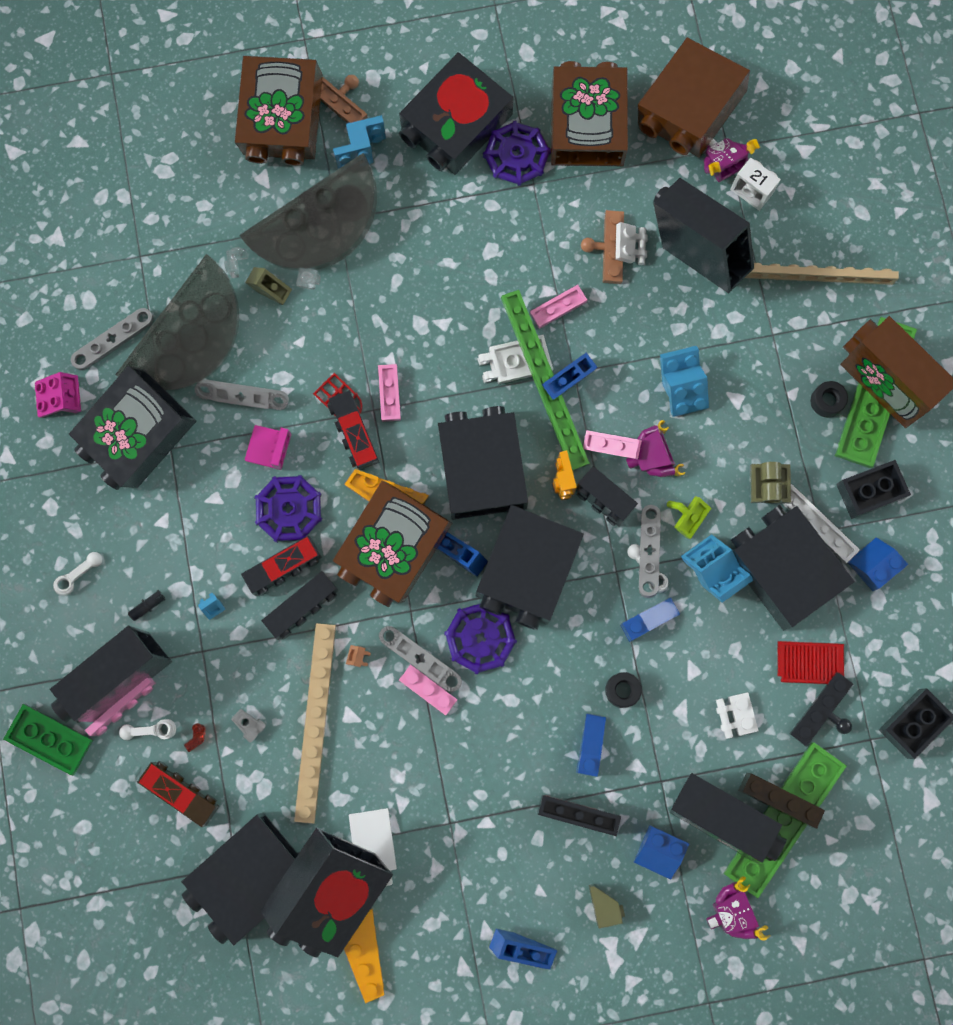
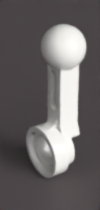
M633 544L627 550L628 556L640 563V546ZM659 572V578L663 579L664 584L659 586L657 593H662L668 587V578ZM649 583V587L653 591L654 587Z
M91 552L87 556V560L69 574L56 578L53 585L55 592L62 596L69 595L74 589L75 580L92 567H98L102 563L101 554ZM66 580L69 582V587L62 590L58 588L59 582Z
M170 719L160 720L156 725L150 727L134 728L126 724L120 728L119 736L123 740H130L134 736L154 735L161 739H170L176 733V725ZM163 724L167 725L168 732L166 735H164L161 732V727Z

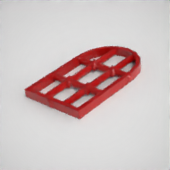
M335 373L313 393L328 408L329 398L336 396L338 393H343L342 389L346 387L354 394L353 399L357 397L360 401L361 406L360 409L358 408L360 414L362 412L363 405L358 394ZM334 376L343 384L340 388L330 381ZM327 383L336 391L332 396L323 388ZM320 390L328 396L326 402L317 395Z

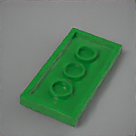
M22 704L3 740L71 776L75 775L93 742V739L26 704Z

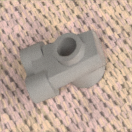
M242 709L231 719L244 733L243 737L250 743L266 727L263 721L260 719L256 720ZM246 718V723L242 725V720Z

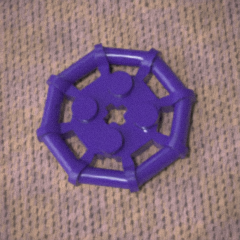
M515 120L502 128L492 131L486 150L483 152V158L486 159L495 179L500 178L521 186L522 183L544 174L543 170L548 156L551 154V148L546 144L540 132L541 129L518 123ZM513 131V134H511V136L508 137V138H507V136H506V137H503V136H502V135H504V134H506V133H509V132ZM518 131L528 133L529 136L518 133ZM536 139L540 147L536 148L532 140ZM496 141L500 142L499 149L493 150ZM519 149L521 155L515 156L512 151ZM536 154L541 155L538 164L533 162ZM494 157H499L501 163L499 167L493 159ZM531 167L532 171L521 176V171H526L527 168ZM509 169L516 171V176L509 173H505L504 170Z
M302 475L291 477L274 476L261 492L254 497L256 499L255 524L272 537L274 542L301 540L319 522H322L320 498L322 494L312 487ZM283 484H294L291 489L281 488ZM300 486L309 493L308 496L304 497L298 492ZM276 487V489L278 490L276 494L270 499L266 498V496ZM313 501V514L308 513L307 502ZM263 503L268 504V515H264ZM287 503H290V506L293 507L290 513L283 510ZM306 517L311 519L301 530L299 525L304 522V519ZM272 519L278 525L276 531L267 521ZM294 527L296 533H282L283 528Z
M480 604L457 609V613L447 631H444V636H446L452 656L451 660L475 672L474 674L505 666L506 659L514 645L517 644L509 619L510 615L503 612L501 616L492 614L479 607ZM481 611L480 618L468 619L467 615ZM486 612L499 620L494 623L486 619ZM463 619V621L466 622V625L464 626L462 632H455L461 620ZM502 624L507 638H501L498 627ZM482 632L485 634L486 641L478 643L476 642L477 638L475 635ZM455 638H461L463 649L459 652ZM500 642L505 643L504 649L500 656L495 653ZM467 652L476 657V661L473 663L462 656ZM490 655L494 658L493 661L480 664V658Z

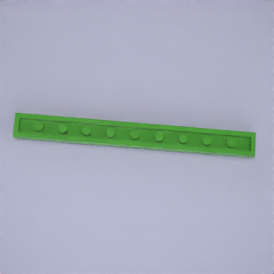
M516 290L502 295V303L561 449L568 452L572 471L590 464L562 394L552 400L542 386L544 382L554 375L520 291Z

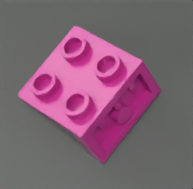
M58 372L35 382L36 408L39 418L59 411L81 412L78 375Z
M255 425L245 461L282 470L292 434L285 428H281L278 431Z

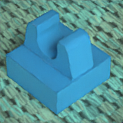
M210 593V598L205 601L201 599L198 605L209 620L226 610L222 602L213 593Z

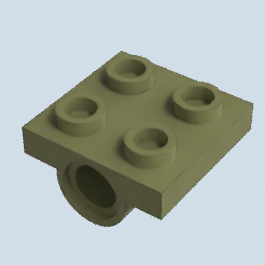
M764 462L762 464L750 465L751 503H791L790 464Z

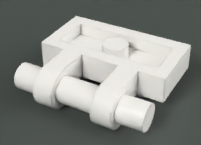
M623 222L616 224L615 260L633 263L635 258H638V265H645V258H647L646 242L648 241L646 228H639V234H637L636 226ZM636 242H638V250L635 249Z
M748 692L728 697L730 705L725 706L723 698L716 700L718 707L716 711L720 715L722 722L721 730L724 731L726 739L733 737L732 729L735 728L738 736L758 731ZM728 711H732L733 723L729 722Z

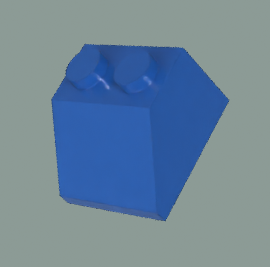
M877 537L847 562L872 591L880 589L908 565L894 548Z
M649 825L634 863L671 880L683 861L689 843Z

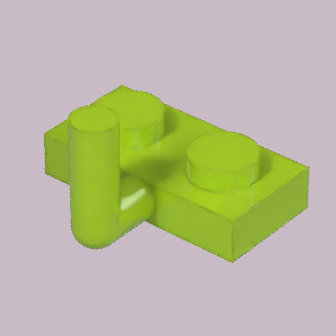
M696 496L688 507L680 502H667L668 508L679 510L682 513L674 528L688 539L692 538L712 509L700 497Z

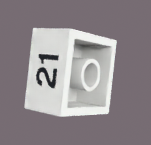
M750 158L738 172L730 190L760 211L773 195L781 179L778 178L776 173L764 168L759 161Z

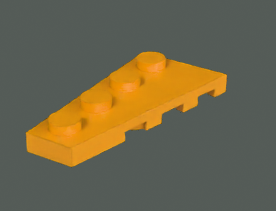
M357 469L353 471L344 484L367 501H370L381 481L390 483L423 505L429 498V495L414 491L411 488L397 485L394 482L383 480Z
M372 908L344 948L365 1004L385 995Z

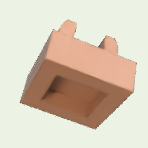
M350 645L346 664L356 667L368 666V663L363 662V656H370L371 653L365 651L363 647Z

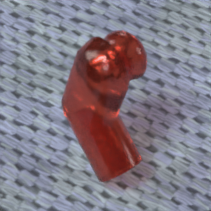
M195 723L192 726L193 738L184 744L188 752H191L204 742L206 733L204 725Z

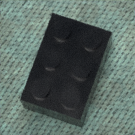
M896 460L848 477L836 484L851 519L901 501L911 495Z
M594 466L580 480L576 488V495L584 502L587 500L591 503L594 511L599 514L603 513L607 517L606 520L613 526L617 525L620 527L638 504Z
M927 688L919 689L879 731L907 759H916L953 721V714Z

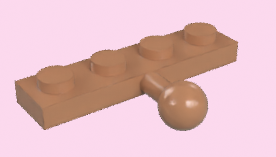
M348 75L345 78V84L339 90L325 78H322L320 101L346 123L368 118L361 108L345 96L349 90L356 89L359 85V80L355 75Z
M605 211L604 243L595 242L592 238H585L581 242V249L584 252L589 253L594 249L604 250L603 283H622L623 261L615 260L616 224L624 223V212Z

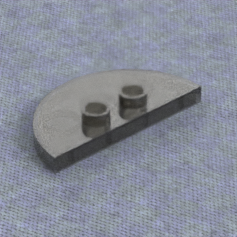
M364 153L360 154L249 228L240 237L262 259L287 270L313 271L326 268L341 261L351 254L365 238L376 211V181Z
M206 254L117 371L116 376L119 377L129 365L145 369L166 391L178 390L193 386L199 381L206 379L223 364L230 354L237 337L239 306L229 277L210 255Z

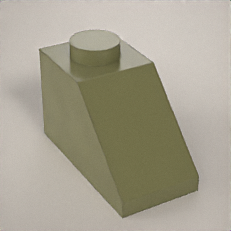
M254 267L245 282L261 295L281 305H284L292 291L289 286L265 268Z
M593 884L589 885L598 928L623 924L622 918L625 917L623 905H619L614 898Z

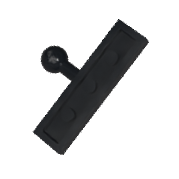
M836 672L790 732V735L807 747L827 719L836 725L839 733H850L852 723L848 719H840L833 711L853 686V683L839 672Z

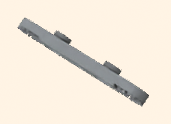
M146 308L136 310L74 352L71 356L72 365L78 370L88 369L89 366L97 363L141 333L142 330L151 326L153 323L152 313ZM141 314L148 315L147 321L139 322ZM110 336L115 337L114 343L110 341ZM79 356H84L86 358L85 362L82 365L77 364V358H79Z
M200 380L194 389L196 395L203 400L210 399L217 402L264 409L282 410L287 407L289 402L288 395L280 390L212 380ZM206 386V388L208 387L210 392L205 393L200 389V387ZM239 392H242L245 397L241 398ZM281 397L284 403H277L274 398Z
M655 505L645 506L641 514L639 593L644 598H653L656 596L659 588L661 512ZM654 511L656 517L649 519L646 517V513ZM652 547V550L655 552H652V555H648V552L644 550ZM644 584H652L654 590L652 592L644 591Z
M386 626L381 629L379 639L385 646L450 692L457 691L461 687L462 680L460 675L392 626ZM386 631L394 632L395 637L392 641L387 642L384 640L383 635ZM417 654H424V659L426 661L424 663L420 662L419 664H417V659L415 658V656ZM454 676L457 678L458 683L455 687H448L446 684L448 677Z

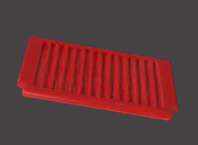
M777 641V676L781 677V682L827 684L836 672L844 676V644Z

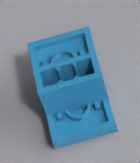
M382 115L346 124L350 145L333 148L338 171H349L355 167H366L374 163L370 143H379L386 139Z
M692 346L660 354L662 385L669 396L672 417L709 408L708 381L706 374L700 366L698 347Z
M712 534L681 556L683 561L694 570L702 587L722 603L753 581L752 576L740 567L732 549Z

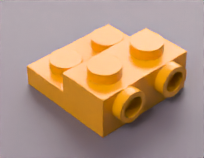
M566 450L559 452V456L556 459L555 467L557 473L552 483L554 493H558L561 500L572 498L571 495H574L577 488Z

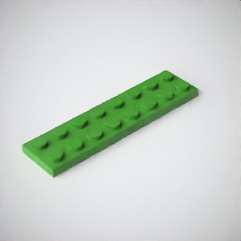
M880 317L877 325L879 326L886 318ZM898 323L914 339L917 329ZM859 383L835 456L872 468L890 413Z
M811 742L781 788L820 807L847 766L816 743ZM768 806L763 814L782 824L778 834L787 839L776 861L764 859L763 863H754L741 854L736 853L723 873L734 882H738L743 876L746 877L745 881L741 883L744 886L750 884L747 891L757 899L807 826Z

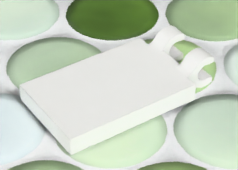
M540 335L538 338L553 371L544 335ZM518 341L489 347L490 353L478 355L479 366L490 362L492 370L483 372L482 378L484 383L497 379L498 384L532 377Z
M389 809L349 814L352 843L376 853L390 871L397 869ZM392 878L390 879V881L388 882V884H387L386 886H389V885H392V884H393Z

